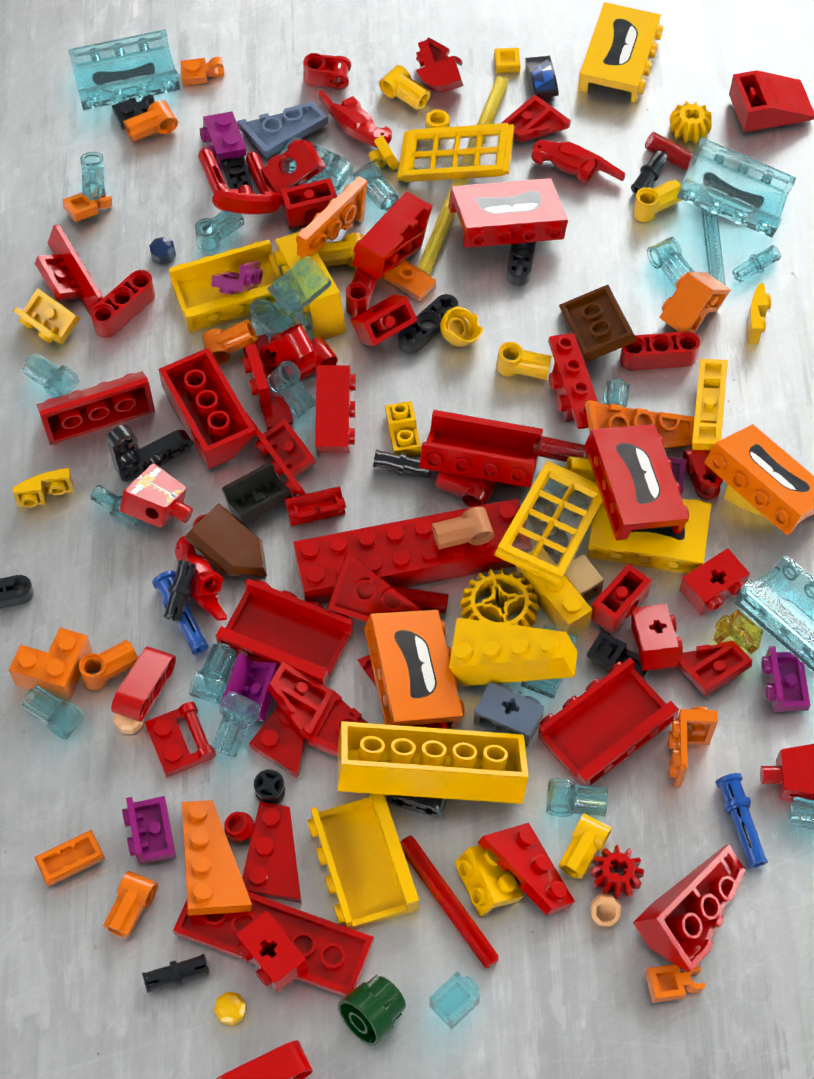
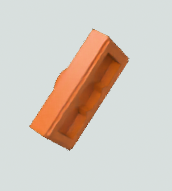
M406 260L382 277L418 302L436 286L435 279Z
M92 829L34 857L48 887L105 860Z

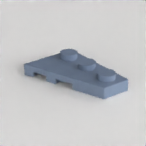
M314 102L286 108L280 114L269 116L266 113L259 115V119L248 122L246 119L238 120L237 125L239 130L265 158H268L286 148L293 141L302 139L327 125L328 116Z

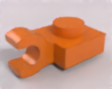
M222 57L211 58L207 63L205 58L180 61L183 86L208 83L207 77L225 76Z

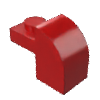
M424 40L418 43L420 51L416 52L422 68L416 69L421 82L428 89L435 92H448L464 86L454 56L435 63L428 41Z

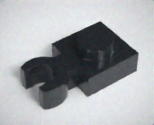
M151 94L146 95L139 102L134 97L111 106L121 129H124L123 121L147 112L149 106L155 101L154 96Z

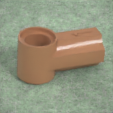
M473 507L466 510L461 517L432 524L434 539L439 550L470 542L472 545H482L491 541L494 537L486 509L483 507Z

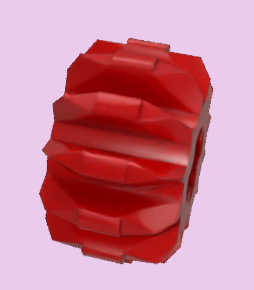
M619 845L614 847L613 853L606 847L602 849V857H594L593 863L595 867L590 870V875L596 878L593 882L594 888L604 886L602 894H609L610 891L614 892L616 900L620 899L621 892L628 898L631 897L633 889H640L642 882L639 878L644 876V870L638 867L641 863L640 857L630 858L632 854L631 848L627 849L625 853H620L621 848ZM612 869H614L616 872L622 871V876H620L618 873L612 874Z

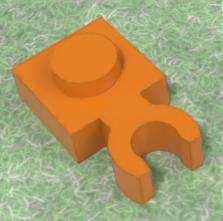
M104 188L95 190L92 195H88L85 191L63 199V208L75 222L99 214L98 208L107 209L112 206V197H106Z
M675 964L647 968L644 973L652 1003L683 999L686 996V991L692 994L700 993L706 987L705 983L697 984L692 981L691 976L698 975L701 972V967L696 966L691 972L685 971L683 973H680L679 967Z

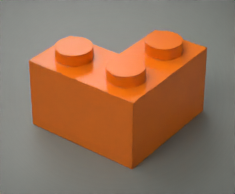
M687 272L677 281V289L673 296L664 302L662 306L663 312L659 318L678 332L690 331L695 333L708 312H717L731 289L707 272Z
M60 627L48 653L20 644L9 668L14 684L70 702L81 677L79 662L85 655L92 653L88 636Z

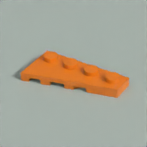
M358 176L351 184H347L343 192L336 199L333 198L321 213H317L314 216L312 222L306 228H302L298 232L296 237L297 255L307 259L323 248L327 239L332 241L336 239L341 229L347 231L352 228L354 220L360 222L364 219L367 180Z
M591 400L585 402L589 433L592 429L655 424L658 434L663 438L664 449L692 446L695 417L667 412H651L648 409L642 408L632 409L616 404L607 405Z
M213 800L182 802L188 916L252 911V903Z

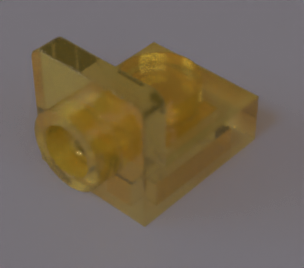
M739 609L729 616H722L716 623L714 641L717 644L730 636L738 646L743 647L750 654L759 649L763 630Z

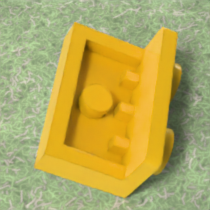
M38 288L23 310L15 307L13 312L20 316L18 321L31 330L33 327L39 330L37 335L50 344L54 340L63 345L81 319Z
M480 845L469 847L455 861V866L478 915L485 916L494 907L516 903L524 895L514 874L509 869L504 871L497 864L499 858L489 848L484 850Z

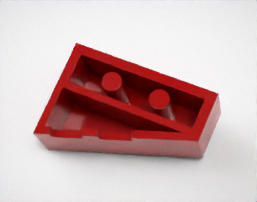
M406 191L364 237L356 243L353 250L355 255L352 265L376 279H380L412 256L422 247L433 205Z
M317 365L316 453H350V445H355V428L350 427L351 418L356 416V402L351 401L352 391H356V374H351L350 365Z

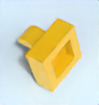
M383 135L375 139L374 142L378 149L371 151L368 157L376 170L382 169L386 164L389 165L392 171L399 168V162Z

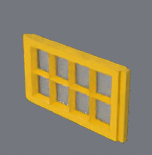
M500 123L408 130V132H404L397 176L398 181L416 182L497 177L509 174L514 125Z
M547 460L501 540L495 556L559 585L603 503L597 483Z

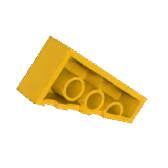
M298 232L275 239L277 248L276 251H273L277 266H282L283 276L287 282L289 281L292 293L299 303L314 338L322 337L325 340L346 333L340 292L318 253L315 252L307 259L297 255L296 237Z
M457 618L449 668L454 676L458 678L461 686L489 684V682L497 684L575 677L577 650L567 632Z

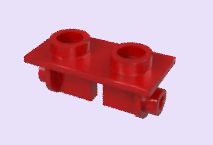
M340 486L285 499L291 526L346 514V503L344 497H342Z

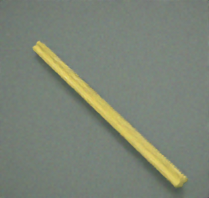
M500 76L496 78L476 125L493 123L499 109L498 107H500L499 105H501L502 98L508 87V78ZM487 136L482 137L481 147L484 146L483 144L486 141ZM471 137L467 148H475L477 137ZM474 155L463 156L459 167L473 166ZM470 178L454 179L451 186L466 185ZM451 187L417 266L418 269L427 275H431V270H433V265H435V260H437V255H439V250H441V245H443V240H445V235H447V230H449L455 213L450 212L448 207Z

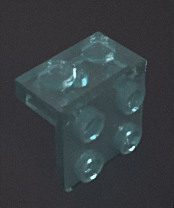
M306 256L283 276L276 279L267 289L276 300L273 303L274 307L284 316L283 318L290 327L301 324L304 331L308 333L313 327L300 311L331 286V281L310 256Z

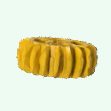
M503 568L499 571V574H494L492 569H490L487 577L479 573L477 581L471 579L468 583V588H464L463 598L460 600L461 618L531 627L530 625L536 623V615L539 611V606L536 604L538 596L533 593L532 584L525 585L526 579L524 576L516 579L514 571L510 575H505ZM491 592L489 598L483 599L481 603H477L482 596ZM496 600H497L498 606L500 605V606H502V608H498L497 605H495V604H496ZM518 610H522L515 619L508 621L510 615L516 614Z

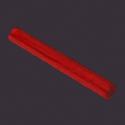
M409 835L402 839L400 844L405 857L485 968L495 965L499 961V955L415 838Z

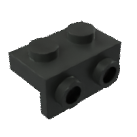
M271 463L257 468L222 488L229 509L243 524L254 521L264 513L280 507L286 502V498L292 497L290 489L277 477L274 466Z

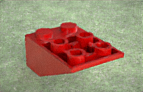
M759 70L733 74L729 97L743 132L814 120V110L800 79Z

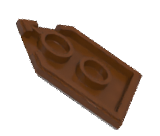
M220 503L206 514L184 537L228 576H239L240 574L264 578L268 576L263 541Z

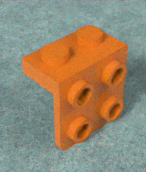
M701 706L692 709H680L677 720H672V731H669L668 749H673L672 759L669 760L668 774L669 778H674V787H681L687 770V744L710 745L718 723L717 710H709L707 707Z

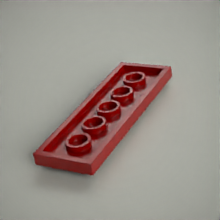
M248 891L247 893L252 903V911L188 916L186 899L173 929L174 935L244 960L236 949L239 945L236 934L267 910L306 958L308 969L295 979L343 997L356 988L374 942V937ZM268 949L264 951V956L267 954L271 958L275 956V952H270Z

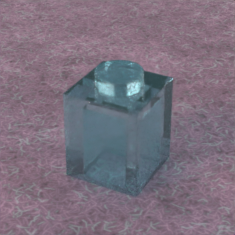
M457 971L429 998V1007L452 1030L479 1004L480 994L478 991L480 988L469 976L464 978Z

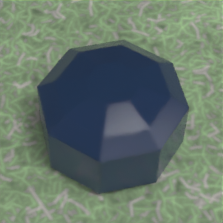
M155 238L149 245L152 260L160 264L171 262L176 255L173 240L169 238Z

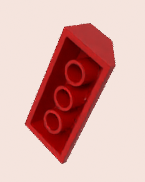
M206 348L158 369L162 388L207 469L209 470L234 459L256 434V429L210 349Z
M143 371L130 373L122 378L101 382L96 386L75 390L68 395L50 398L36 404L50 445L155 412L149 381Z

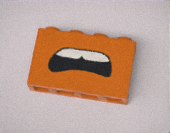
M752 424L715 443L705 460V464L786 535L791 534L800 521L814 515V476L755 425Z
M438 610L371 614L364 627L385 725L407 726L448 722L449 728H456L462 717H464L465 707L463 701L459 700L458 678L454 676L449 668L451 649L446 645L445 623L440 620Z

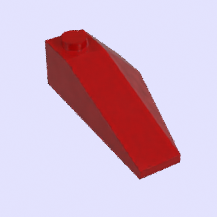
M729 844L725 845L655 900L633 924L651 950L686 972H691L710 952L713 945L711 941L717 927H721L724 920L722 914L728 901L733 900L746 869Z

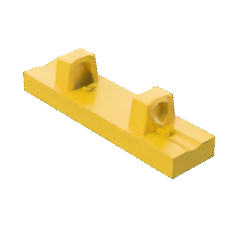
M700 359L692 450L711 451L715 443L722 438L728 360Z

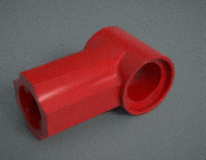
M357 268L351 284L346 288V311L353 317L369 309L370 300L378 282V279Z
M316 337L311 340L314 349L309 354L280 365V369L288 383L294 384L315 373L317 365L337 364V356L322 337Z
M439 472L436 487L461 497L467 506L475 507L485 505L496 487V482Z

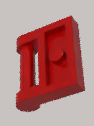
M195 702L184 703L176 710L144 722L166 778L205 763L216 756L213 745H209L197 717L198 709ZM186 720L198 748L197 752L190 754L178 726V722Z

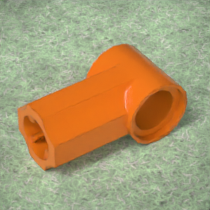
M164 100L155 101L149 106L147 112L123 121L131 141H136L155 132L169 134L178 126L177 118Z
M248 319L225 330H208L202 336L204 349H210L218 365L226 363L230 359L231 353L258 340L256 331Z
M125 640L100 654H87L80 660L79 670L81 679L87 689L92 691L100 690L106 686L109 679L133 667L138 656L130 641ZM92 670H99L96 674H88Z
M127 871L121 879L117 890V899L103 924L104 928L116 936L129 939L143 909H147L154 900L158 883Z

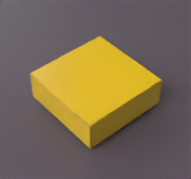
M519 48L494 49L496 73L521 71Z

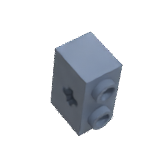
M489 682L474 711L473 723L495 733L524 735L525 747L528 748L543 718L544 706L531 696L523 697L514 693L506 685H496Z

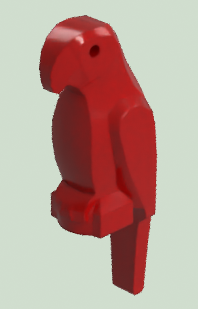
M322 90L318 92L319 99L329 114L351 138L378 148L374 140L383 135L386 142L390 143L392 139L391 129L387 126L384 128L376 127L372 117L361 108L360 102L354 96L343 100L341 105L334 104Z
M538 140L532 147L531 158L535 163L543 164L544 161H551L559 170L567 174L576 175L577 179L584 184L589 182L595 171H602L620 181L625 179V172L601 156L572 142Z
M185 536L180 537L174 551L177 561H187L189 565L190 563L197 565L189 589L192 591L191 596L217 621L227 620L226 613L218 603L219 597L217 593L221 591L223 577L216 571H212L206 558L196 554L195 547L184 538Z

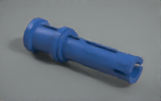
M173 570L159 574L152 581L153 587L159 590L163 598L164 608L167 607L170 592H168L169 585H173L176 574ZM185 603L182 621L177 623L192 650V654L197 655L206 651L209 648V643L206 641L189 606Z
M741 773L728 774L715 781L717 788L721 789L726 803L724 810L732 816L748 867L757 868L763 866L768 861L749 811L751 800L749 797H746L741 784L743 780Z

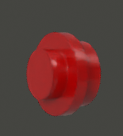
M245 812L231 813L224 823V832L233 842L247 840L255 828L254 820Z

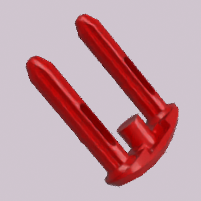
M206 147L199 150L198 158L214 194L212 202L217 209L238 214L260 215L273 213L282 205L281 194L275 192L263 173L262 169L265 166L258 153L249 151L246 156V163L260 194H254L248 185L240 186L238 189H228L211 150Z

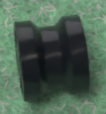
M270 769L261 771L256 775L254 790L257 800L277 805L281 803L285 797L282 775Z

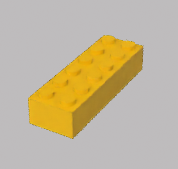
M341 721L338 742V791L523 804L528 781V768L524 735Z

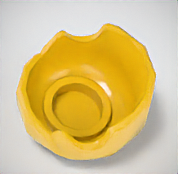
M456 306L447 310L440 323L443 337L451 345L457 347L473 344L480 338L483 332V327H480L478 323V315L470 313L468 309Z

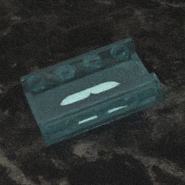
M165 29L68 49L83 110L116 104L134 97L139 99L146 95H158L180 90L179 77L173 63Z
M701 137L690 159L677 198L772 238L782 222L781 215L788 194L794 186L797 177Z
M785 554L780 558L775 568L755 583L751 579L746 582L734 603L814 672V577Z

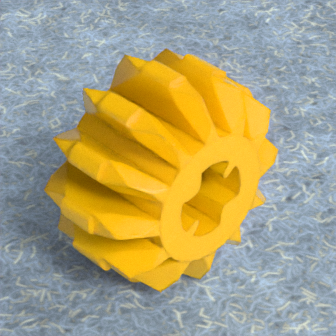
M687 101L683 105L677 104L672 114H670V133L675 134L676 140L682 138L684 143L692 141L696 144L698 139L704 141L712 129L711 112L707 111L706 105L698 106L697 101L694 104H689Z

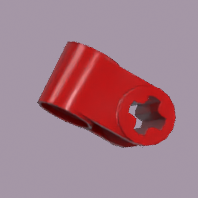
M318 53L308 54L303 60L304 82L312 87H326L336 90L345 89L349 84L347 75L351 70V61L344 56L322 55Z
M296 324L285 331L273 335L270 342L261 347L259 355L264 364L276 367L288 361L306 356L314 349V346L302 325Z
M692 448L684 450L683 459H686L685 469L690 476L697 496L703 500L717 498L723 479L705 464V460L711 451L692 450Z

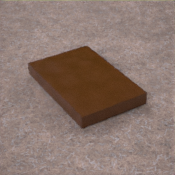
M609 285L559 305L571 333H574L585 362L637 342Z

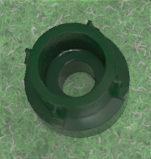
M375 975L367 983L363 982L354 988L338 1004L341 1018L349 1030L362 1042L371 1046L377 1045L392 1031L393 1023L402 1015L401 1012L406 1008L405 999L399 989L391 981Z

